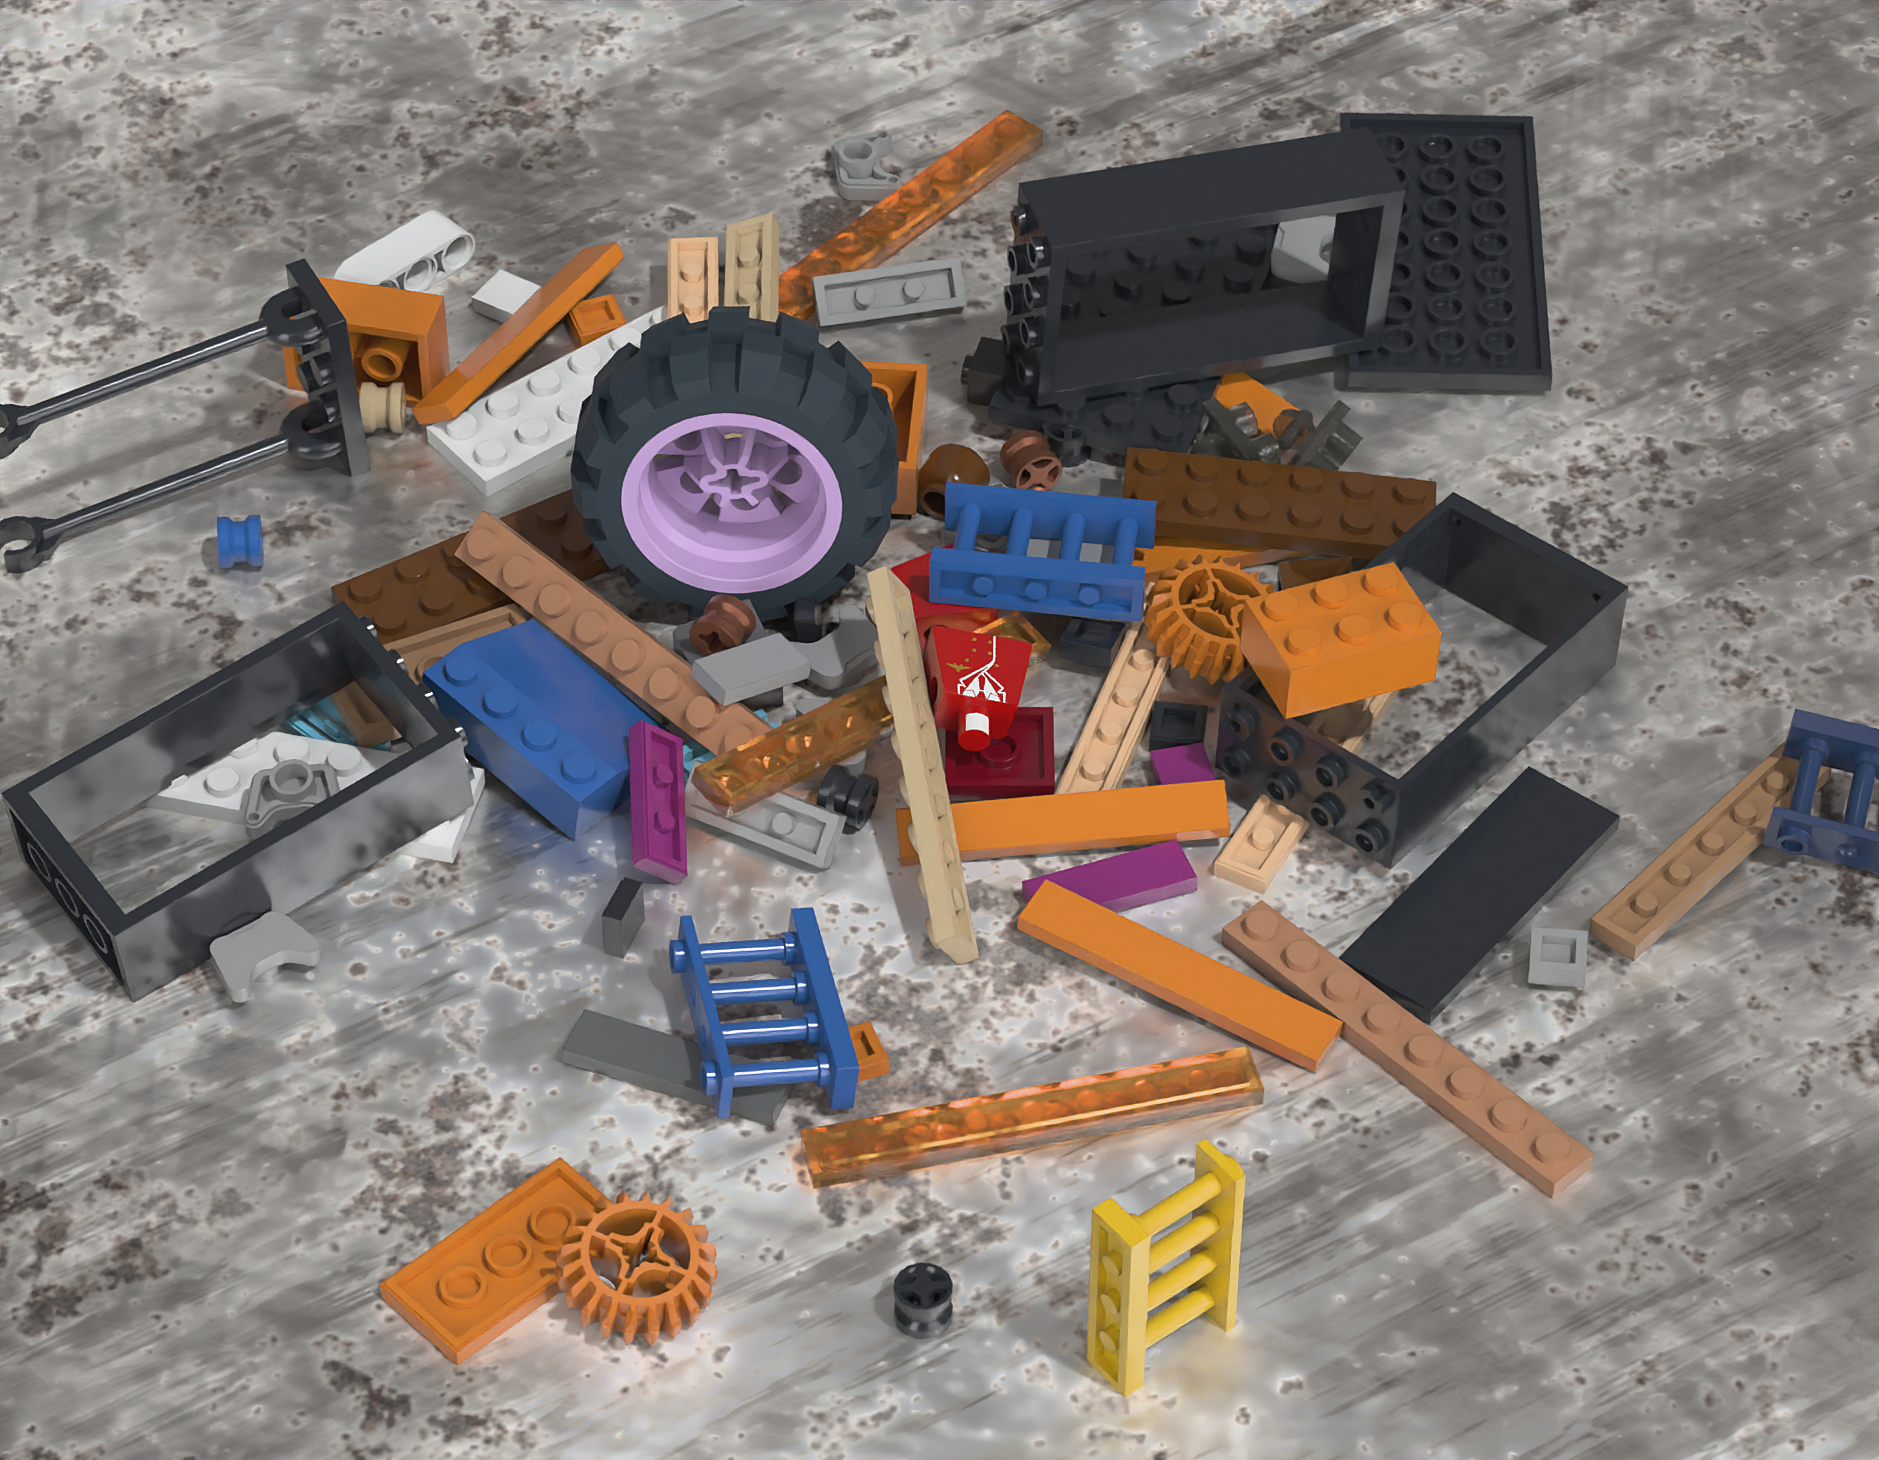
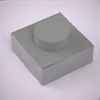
M1532 926L1529 946L1528 983L1584 988L1588 931Z

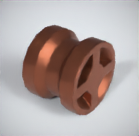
M1026 430L1015 434L1003 444L1000 450L999 461L1006 472L1012 475V481L1017 489L1047 491L1058 482L1062 474V464L1056 454L1050 451V446L1043 434L1036 430Z
M716 595L711 598L705 607L704 615L697 618L689 631L690 640L696 650L704 657L740 646L743 641L749 639L756 628V618L752 610L738 598L730 595Z

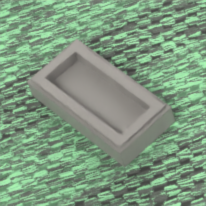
M776 633L694 660L691 676L722 706H726L809 678L812 663L781 633Z

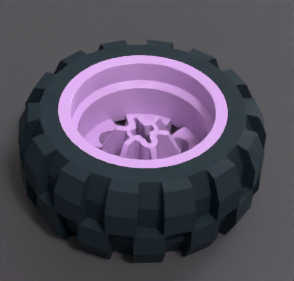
M713 306L709 311L708 320L690 323L683 312L657 323L641 333L640 348L628 342L616 351L594 377L592 393L581 404L570 471L573 503L584 518L583 530L610 569L622 564L626 566L624 578L633 590L660 606L668 597L687 604L689 617L699 618L703 616L705 607L711 598L716 595H730L741 601L750 599L760 621L790 616L794 611V603L797 597L815 595L817 604L843 588L855 577V565L863 567L875 555L890 528L891 506L897 500L899 458L897 456L898 430L888 399L877 386L872 387V374L839 340L827 348L819 343V331L814 324L783 312L779 313L776 322L749 318L750 306ZM731 433L742 434L740 438L732 437L726 439L723 436ZM656 454L676 455L657 460L655 457ZM773 486L778 488L786 495L778 498V496L772 489ZM712 493H715L714 499L709 498Z

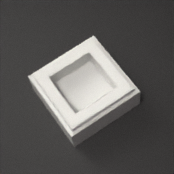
M500 269L472 296L473 311L504 323L541 289V286Z

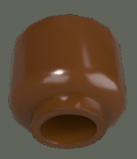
M953 443L940 445L931 452L918 472V499L921 506L929 515L945 520V488L947 482L988 486L990 482L989 469L978 453L969 447Z

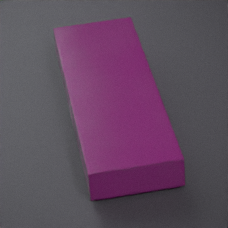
M640 720L628 728L633 867L676 884L688 876L683 738Z
M1177 839L1022 881V896L1026 904L1029 903L1046 879L1115 913L1197 891V876Z

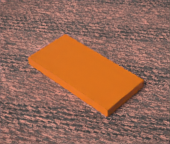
M559 1157L380 1283L381 1297L458 1366L561 1292L557 1284L559 1269L556 1265L558 1249L562 1247L564 1231L568 1228V1225H575L576 1215L581 1211V1208L593 1212L594 1204L600 1196L613 1205L615 1204L565 1160Z

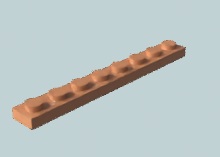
M483 510L481 511L454 555L743 777L756 782L761 780L786 742V736L740 701L722 706L691 676L693 667L691 664L496 516Z
M1260 900L1222 928L1221 943L1292 998L1342 1021V1037L1553 1199L1592 1168L1593 1152L1263 900Z

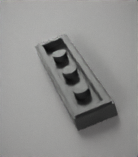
M584 1009L561 1049L562 1062L715 1109L712 1095L704 1096L702 1092L700 1065L703 1060L699 1045L696 1042ZM728 1052L731 1065L761 1063ZM795 1083L733 1088L730 1113L774 1126L795 1087Z

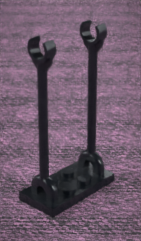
M305 258L285 265L289 289L270 297L262 306L258 321L31 406L0 404V427L5 429L0 433V459H4L13 454L19 447V444L28 440L34 430L41 424L268 339L284 347H295L301 356L302 363L296 365V371L309 401L294 408L281 421L279 434L57 519L13 516L1 520L0 550L5 544L14 540L32 541L22 549L5 551L4 560L8 573L19 574L36 568L46 556L57 549L65 537L288 452L305 460H320L337 455L351 477L370 471L347 322ZM317 427H319L321 430V432L317 433L308 432Z

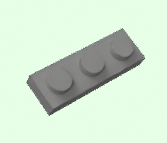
M960 256L811 278L818 328L967 306Z
M699 760L694 761L684 790L686 816L820 868H830L847 816Z

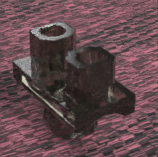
M1216 397L1202 402V410L1209 418L1208 424L1203 433L1196 434L1194 446L1189 454H1204L1214 457L1249 461L1258 460L1281 464L1280 444L1271 433L1252 440L1248 439V437L1258 434V421L1254 411L1247 402L1224 409Z
M1338 400L1316 428L1312 422L1313 415L1309 410L1302 409L1297 411L1286 409L1280 412L1272 424L1273 432L1277 438L1276 446L1282 451H1288L1289 449L1297 451L1287 465L1310 466L1338 471L1340 468L1318 450L1321 448L1343 465L1360 444L1363 438L1342 421L1351 408L1341 400Z

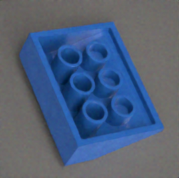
M534 619L461 643L422 674V682L427 685L438 704V710L446 719L451 716L454 717L463 728L468 739V745L464 747V750L574 842L631 797L628 728L643 720L673 734Z

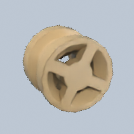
M362 382L360 408L364 433H373L378 428H388L392 433H404L406 422V392L404 383H392L388 388H378L372 382Z

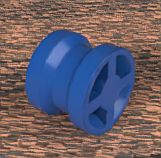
M249 515L244 521H233L229 517H217V541L221 569L232 568L237 562H248L252 567L264 566L263 533L260 515Z

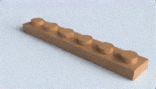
M1785 741L1591 918L1589 934L1630 960L1635 961L1763 842L1773 806L1789 810L1799 760L1782 756ZM1821 766L1815 793L1830 780L1832 768Z

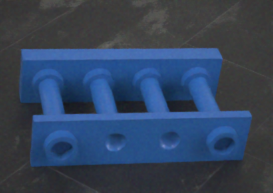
M947 482L945 488V530L956 531L953 549L932 548L929 602L1142 622L1146 567L1132 566L1135 548L1154 549L1157 501ZM977 533L1009 536L1006 553L974 551ZM1030 538L1061 541L1058 559L1027 556ZM1082 543L1113 545L1111 564L1079 561Z
M813 907L792 908L788 932H781L779 938L702 944L698 942L692 915L680 916L678 940H670L669 964L672 974H680L703 1060L700 1065L702 1092L704 1096L712 1095L717 1118H729L733 1088L815 1082L817 1087H825L831 1110L853 1108L859 1064ZM781 961L783 966L791 967L792 973L790 978L709 983L705 966ZM792 1000L794 1006H802L803 1014L802 1018L720 1024L716 1006ZM804 1041L805 1046H813L815 1053L813 1059L731 1065L726 1046Z

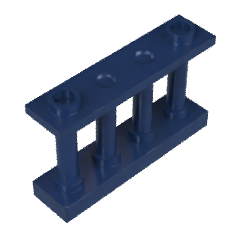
M1795 708L1782 753L1784 757L1799 760L1789 810L1773 806L1762 845L1778 848L1789 855H1806L1879 874V832L1865 829L1875 779L1879 780V729ZM1821 766L1853 774L1843 823L1810 815Z

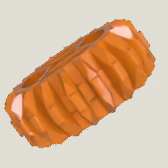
M1200 554L1191 563L1181 558L1173 568H1165L1164 572L1159 575L1156 584L1152 585L1149 591L1143 621L1148 626L1146 640L1157 643L1156 656L1171 657V670L1180 667L1187 669L1190 680L1197 675H1201L1207 678L1211 686L1219 678L1229 683L1250 665L1240 649L1244 600L1273 593L1274 585L1260 584L1259 571L1248 574L1241 570L1240 561L1234 566H1230L1224 563L1220 555L1212 563H1209Z
M623 1189L617 1195L615 1205L600 1196L594 1204L593 1212L581 1208V1211L576 1215L575 1225H568V1228L563 1233L562 1247L558 1249L556 1265L559 1269L557 1284L560 1291L566 1292L565 1303L567 1309H581L580 1321L583 1328L595 1322L601 1323L600 1334L603 1340L610 1336L614 1330L622 1332V1338L626 1346L633 1342L635 1334H643L647 1342L652 1346L658 1340L659 1330L674 1340L676 1335L680 1333L682 1323L693 1327L699 1318L700 1309H706V1306L711 1302L713 1293L711 1289L712 1286L716 1285L718 1270L716 1265H714L717 1252L715 1244L707 1243L708 1231L706 1224L692 1225L694 1215L691 1208L675 1213L673 1211L674 1202L671 1195L663 1200L661 1204L652 1203L648 1189L641 1194L639 1201H631ZM659 1245L664 1247L675 1257L680 1267L674 1265L675 1259L663 1253ZM646 1256V1262H642L643 1258ZM593 1267L600 1270L599 1276L609 1280L614 1285L615 1290L602 1282ZM633 1271L631 1277L628 1279V1273H631Z

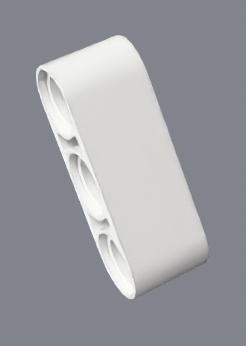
M430 210L347 258L337 269L334 279L423 292L463 268L472 258L476 242L470 233L441 212Z

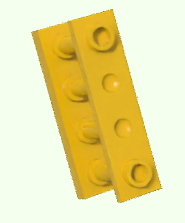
M1206 1138L1196 1144L1194 1181L1138 1216L1134 1213L1128 1214L1112 1197L1092 1208L1086 1360L1124 1398L1143 1386L1145 1349L1203 1312H1206L1225 1332L1235 1327L1245 1175L1239 1163L1228 1154L1223 1155ZM1192 1211L1191 1220L1150 1245L1151 1236ZM1190 1249V1257L1149 1282V1275ZM1188 1287L1187 1295L1147 1319V1312Z

